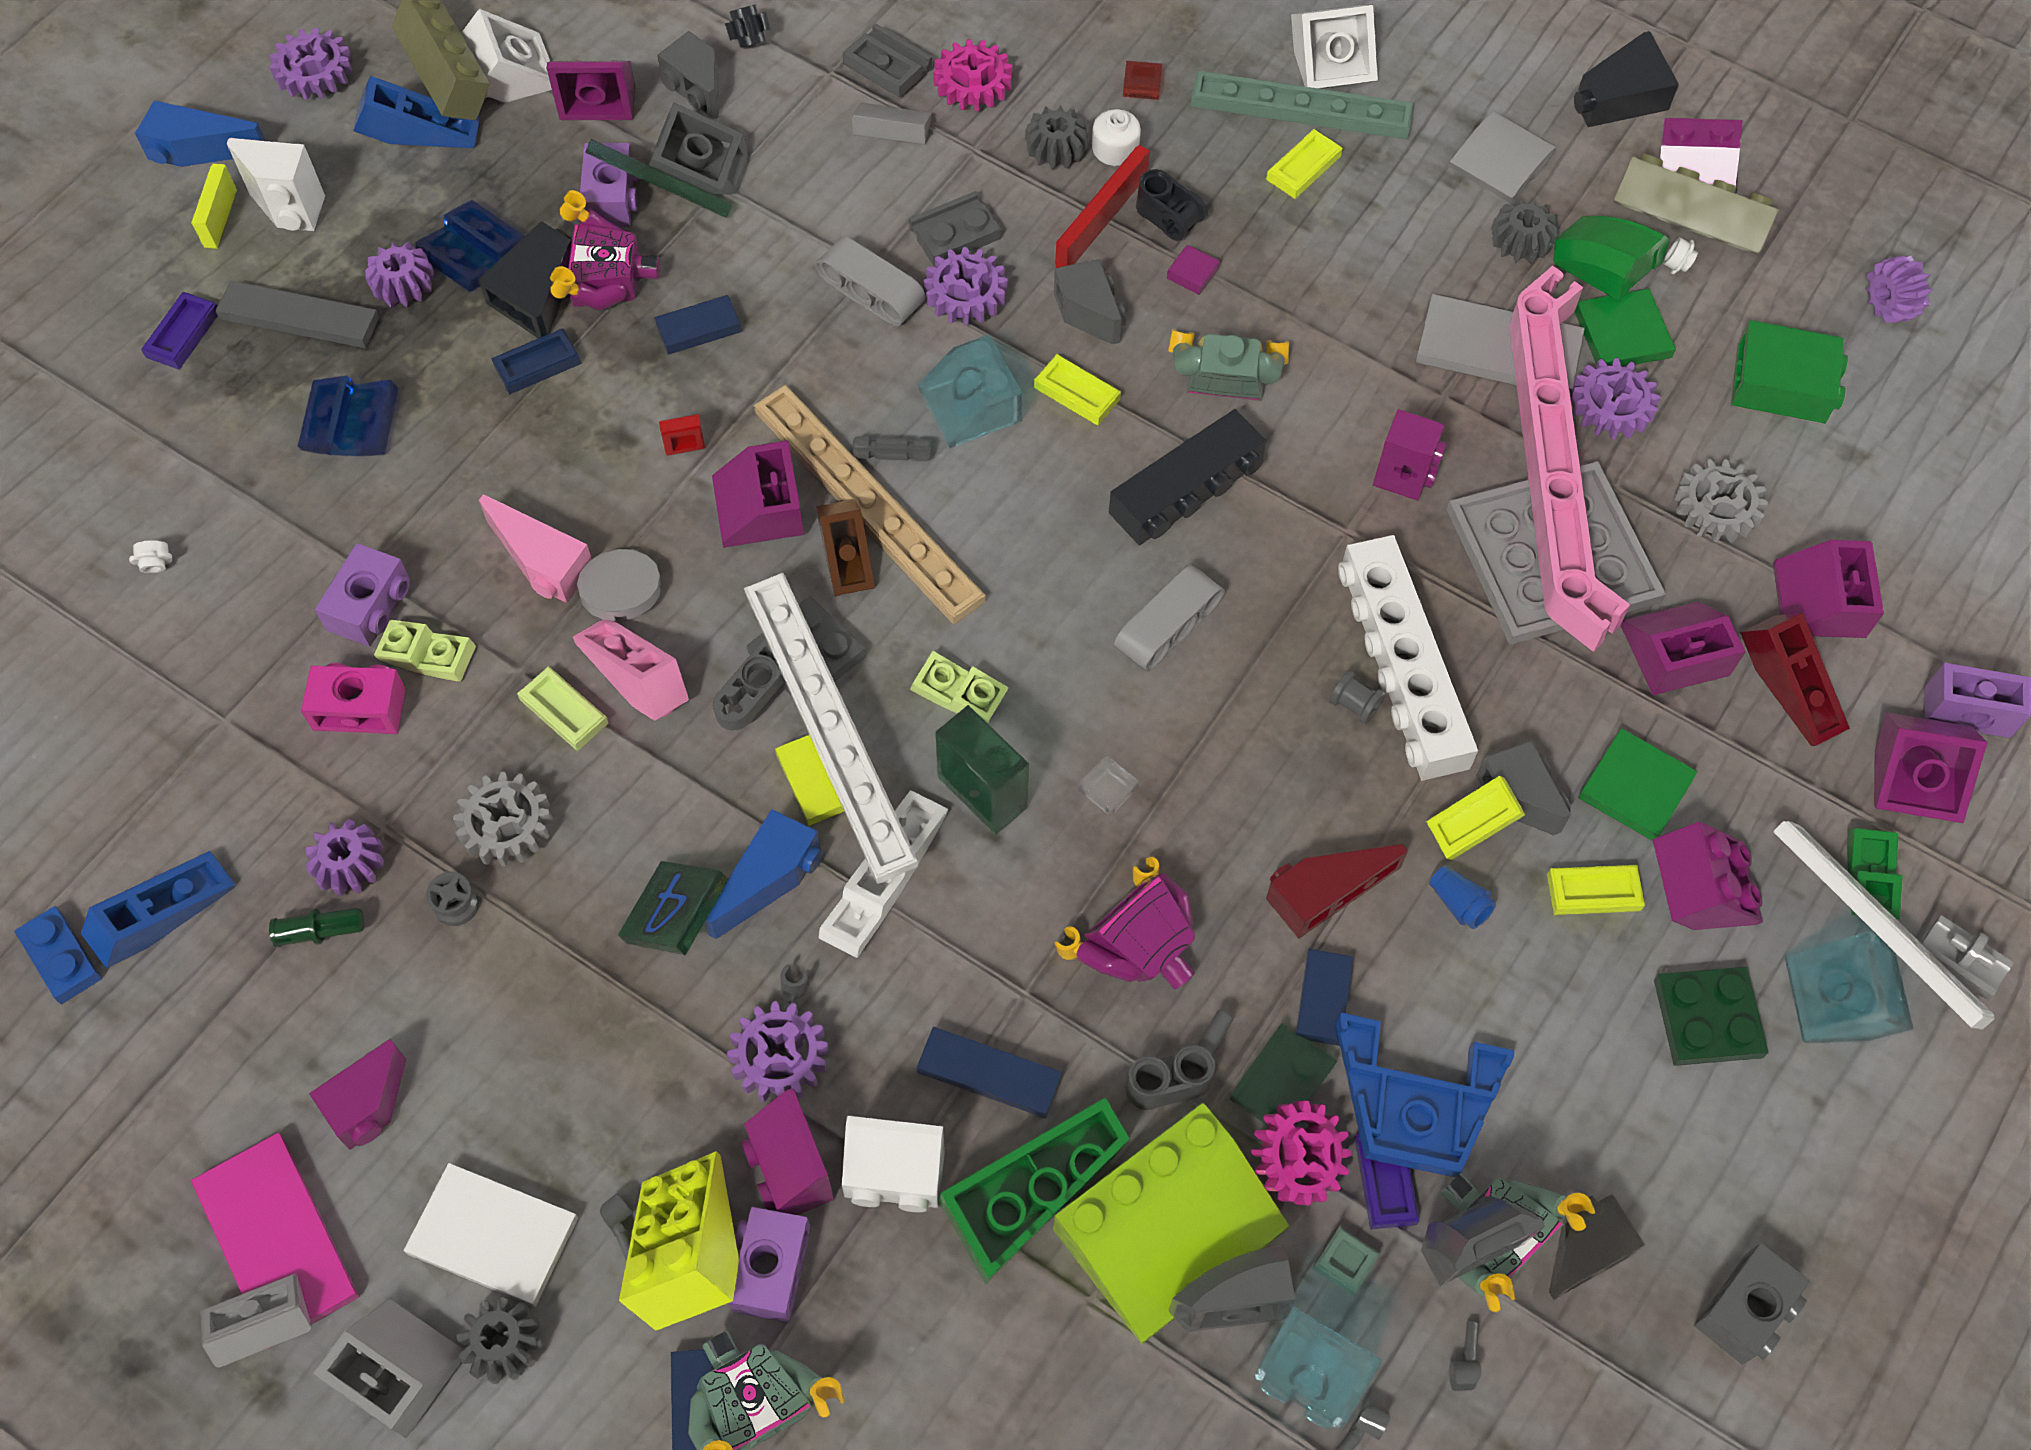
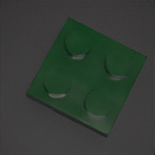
M1747 967L1658 974L1654 979L1674 1066L1762 1059L1769 1053Z

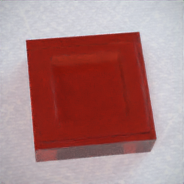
M1126 61L1123 97L1159 100L1162 64Z

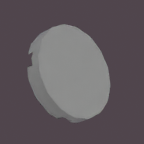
M616 549L601 553L590 560L580 571L577 587L582 605L591 615L608 621H616L615 617L626 616L628 620L638 617L652 608L660 597L661 578L657 564L648 555L636 550Z

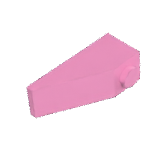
M483 494L479 502L487 523L526 576L531 587L545 598L551 599L555 597L567 603L578 588L577 582L580 571L592 560L588 545Z
M602 619L573 636L575 644L628 703L652 720L656 721L661 717L671 714L675 708L689 700L676 658L617 622Z

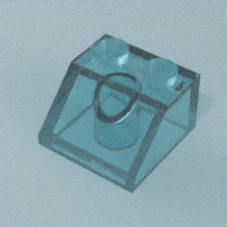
M990 334L953 347L918 384L919 391L950 448L1022 421L1023 393Z
M1867 931L1785 956L1803 1042L1872 1041L1914 1029L1896 953L1878 935Z
M1292 1307L1254 1378L1262 1382L1260 1388L1270 1397L1286 1403L1289 1398L1305 1408L1304 1416L1316 1425L1328 1430L1333 1425L1340 1430L1350 1418L1381 1364L1382 1359L1297 1308Z

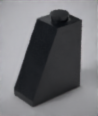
M1643 32L1582 76L1578 91L1574 95V106L1577 113L1582 115L1588 128L1663 112L1670 109L1679 83L1651 32Z
M541 221L478 279L486 304L537 338L550 334L563 298H556L552 295L550 288L554 282L550 280V276L558 266L569 267L572 246L571 238L563 230L558 228L555 230Z

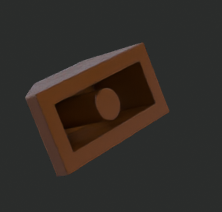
M852 499L816 506L834 595L839 596L875 589L861 508L857 500Z

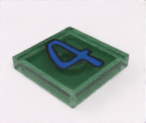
M661 861L617 936L627 944L686 955L729 878L720 870Z

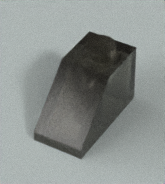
M1613 1194L1600 1201H1597L1594 1195L1589 1196L1596 1213L1591 1214L1587 1211L1576 1213L1584 1219L1586 1224L1584 1230L1575 1231L1571 1228L1568 1221L1561 1227L1549 1287V1293L1553 1300L1632 1257L1645 1245Z

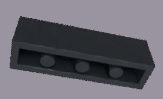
M1234 409L1110 491L1109 514L1139 546L1150 538L1157 539L1169 529L1172 523L1181 517L1188 518L1192 516L1203 502L1212 496L1219 497L1223 495L1234 481L1243 475L1250 476L1254 474L1263 464L1266 439Z

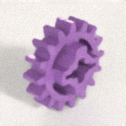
M314 28L311 34H306L303 29H300L298 37L294 38L287 34L285 36L287 40L285 45L281 43L274 45L277 53L269 55L272 63L269 67L281 91L287 89L291 97L301 92L304 100H308L311 93H317L319 98H324L325 90L329 89L331 92H337L335 84L337 82L346 84L348 80L345 74L353 72L350 63L353 60L348 46H345L341 36L335 38L331 30L321 35L318 28Z
M963 247L960 255H956L950 249L948 250V259L944 260L937 256L935 257V267H927L926 269L927 278L924 279V292L927 295V305L935 306V315L938 317L947 313L949 323H953L957 317L963 319L964 325H969L970 318L973 317L980 323H983L984 313L987 312L995 316L997 314V305L1004 306L1005 293H1007L1004 266H996V257L994 255L984 259L982 249H978L974 255L969 254L967 247Z
M1614 358L1612 366H1607L1606 362L1600 359L1595 368L1587 365L1582 375L1577 376L1573 385V392L1570 396L1571 402L1575 403L1572 413L1573 415H1584L1581 424L1583 427L1591 424L1596 426L1595 435L1597 436L1603 430L1609 431L1611 439H1615L1618 432H1623L1627 439L1631 438L1635 429L1641 433L1644 432L1648 423H1652L1658 410L1656 407L1660 401V395L1654 394L1657 383L1645 381L1648 375L1646 370L1639 373L1633 371L1635 368V363L1630 362L1627 367H1622L1619 358Z
M774 1001L771 1005V1012L766 1014L759 1006L754 1007L756 1019L751 1022L741 1017L739 1022L743 1033L730 1034L731 1043L737 1047L727 1051L729 1062L737 1064L731 1069L734 1079L745 1078L742 1087L746 1094L758 1088V1096L761 1102H765L769 1098L770 1093H775L778 1097L783 1092L794 1088L797 1098H802L801 1086L806 1083L815 1088L818 1083L814 1071L826 1072L827 1069L826 1061L818 1057L829 1053L828 1043L819 1041L825 1036L822 1025L811 1027L814 1021L813 1014L807 1011L799 1017L795 1003H791L787 1011L782 1012L778 1002ZM805 1038L809 1044L806 1062L798 1053V1050L803 1046ZM751 1043L758 1051V1054L753 1059L754 1064L752 1066L748 1063V1052ZM768 1047L774 1048L777 1051H782L786 1048L788 1058L778 1053L771 1057ZM785 1076H789V1077L784 1078V1079H777V1080H774V1079H773L774 1077H785Z

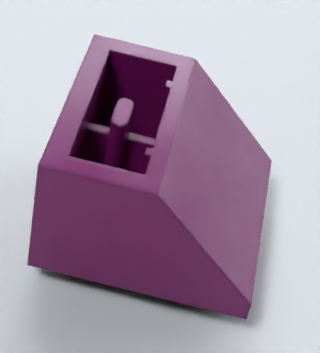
M789 441L749 446L712 475L723 548L804 535Z
M1828 540L1776 559L1773 563L1780 615L1803 612L1812 636L1867 638L1884 615L1872 541Z
M1701 602L1626 619L1621 623V628L1652 695L1728 677L1746 652L1729 616Z
M1700 821L1652 839L1673 922L1692 930L1750 926L1763 922L1759 908L1763 904L1762 896L1758 887L1752 881L1749 870L1752 858L1747 846L1742 841Z

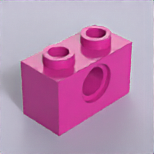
M330 663L326 666H310L301 712L313 731L398 734L406 688L397 670L384 665H371L369 668L349 667L340 663ZM361 693L357 698L348 700L352 695Z

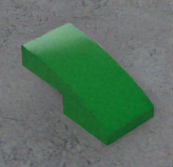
M1859 828L1848 829V872L1897 920L1900 919L1903 875H1896L1899 833ZM1851 909L1852 915H1857V914Z

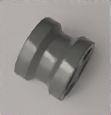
M446 872L435 877L428 885L426 892L427 902L440 922L448 926H459L470 921L476 914L479 905L478 898L465 876L458 872ZM456 900L460 901V903L448 907L450 903Z

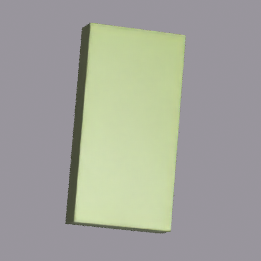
M549 666L517 693L522 703L577 752L609 724L607 717Z

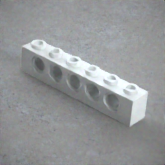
M1391 535L1347 545L1343 561L1338 565L1339 577L1344 587L1349 586L1353 597L1351 606L1354 618L1357 622L1362 621L1364 626L1366 650L1370 657L1376 658L1379 666V684L1381 690L1389 693L1391 698L1393 722L1398 730H1403L1407 741L1405 751L1410 766L1417 768L1421 781L1470 770L1478 749L1395 536ZM1370 584H1378L1383 588H1375ZM1383 619H1392L1396 622V624L1388 623ZM1396 654H1405L1411 659L1405 660L1398 657ZM1410 690H1419L1425 696L1414 695ZM1423 726H1432L1439 733H1430Z

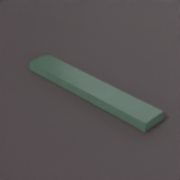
M1197 71L1190 107L1407 139L1413 103Z

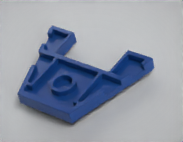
M1340 1013L1336 1018L1335 1026L1364 1157L1366 1159L1456 1178L1462 1172L1484 1124L1483 1120L1500 1089L1502 1078L1514 1058V1050L1474 1042L1468 1051L1465 1086L1378 1067L1377 1055L1381 1021Z

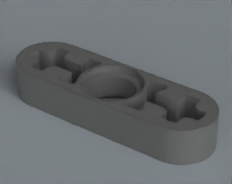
M766 638L763 639L714 697L713 710L717 722L727 730H740L746 727L785 682L779 667L774 661L775 658ZM759 668L768 669L772 673L771 680L762 686L753 685L748 681L749 675ZM740 687H743V689L746 692L744 697L742 695ZM740 701L742 711L739 714L732 711L727 715L725 706L727 704L735 706Z

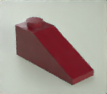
M1803 612L1774 615L1740 632L1756 672L1811 746H1817L1850 729Z
M1403 844L1309 857L1303 859L1295 866L1287 863L1270 877L1271 883L1266 900L1300 939L1402 867L1408 850Z

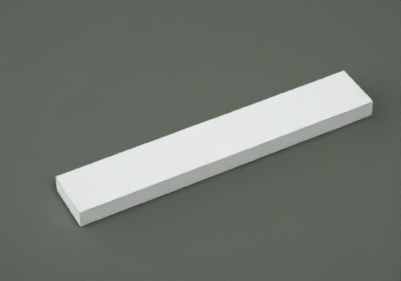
M1783 821L1773 831L1971 1028L1983 1030L1995 1019L1993 1017L1994 1014L1802 826L1790 821Z

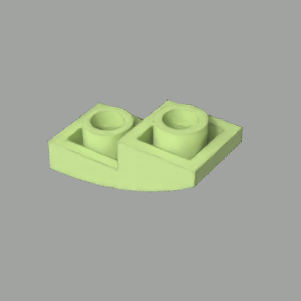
M389 620L374 656L378 660L409 671L461 682L476 645L469 637L433 633L426 624Z
M932 651L910 690L950 711L988 724L1009 687L973 666L968 672L935 651Z

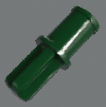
M359 908L320 913L318 909H311L309 914L281 919L273 918L269 923L270 939L274 947L313 941L314 944L318 945L323 943L325 937L357 933L364 930V916Z

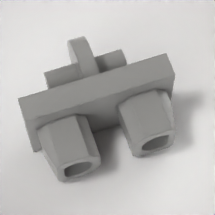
M1942 915L1935 921L1921 943L1974 996L1979 994L1986 1000H1990L1995 995L2000 983L2014 964L2013 961L1986 944L1989 939L1988 936L1979 932L1974 937Z

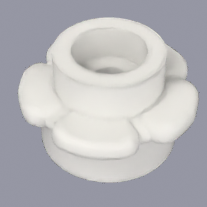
M1679 237L1666 253L1663 264L1672 269L1671 274H1675L1679 270L1686 272L1695 261L1698 252L1693 250L1695 246L1693 240L1686 241Z
M142 541L133 545V556H130L129 561L131 564H137L140 572L158 573L166 569L165 564L172 562V554L169 553L168 544L165 542Z

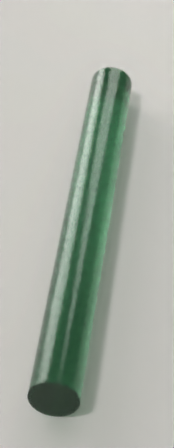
M590 139L585 151L586 154L727 218L732 204Z

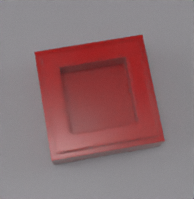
M699 414L659 421L666 455L669 456L705 448Z

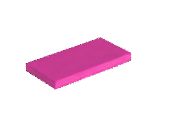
M279 1132L191 1180L242 1294L296 1273L300 1281L311 1325L360 1297L284 1137Z

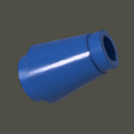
M1447 865L1436 871L1430 879L1429 885L1435 890L1460 925L1467 924L1471 929H1475L1490 917L1496 907V902L1491 899L1490 891L1452 870Z

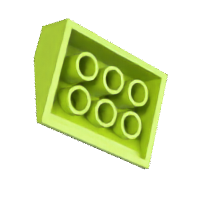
M1204 1103L1200 1104L1054 1215L1053 1231L1141 1345L1175 1319L1168 1311L1171 1301L1189 1283L1211 1268L1234 1257L1263 1249L1289 1228V1224L1234 1139Z

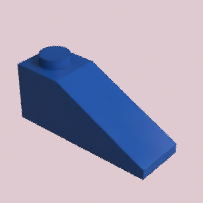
M370 76L358 105L353 131L388 144L473 148L476 142L480 115H478L476 121L442 116L431 97Z
M155 100L135 132L147 159L159 164L167 163L181 167L233 159L227 146L229 138L265 141L259 124L256 122Z
M771 809L704 917L708 935L715 939L719 938L797 887L806 873L812 874L819 865L823 854L818 831Z
M208 851L89 907L81 935L107 969L149 948L233 890L235 883L211 851Z

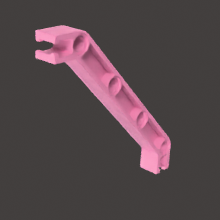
M1551 266L1518 296L1509 329L1544 607L1546 613L1553 621L1594 652L1604 642L1607 631L1613 634L1620 627L1630 604L1595 578L1560 324L1574 313L1583 287L1574 281L1566 293L1557 299L1553 298L1556 285L1563 279L1564 275L1559 269Z

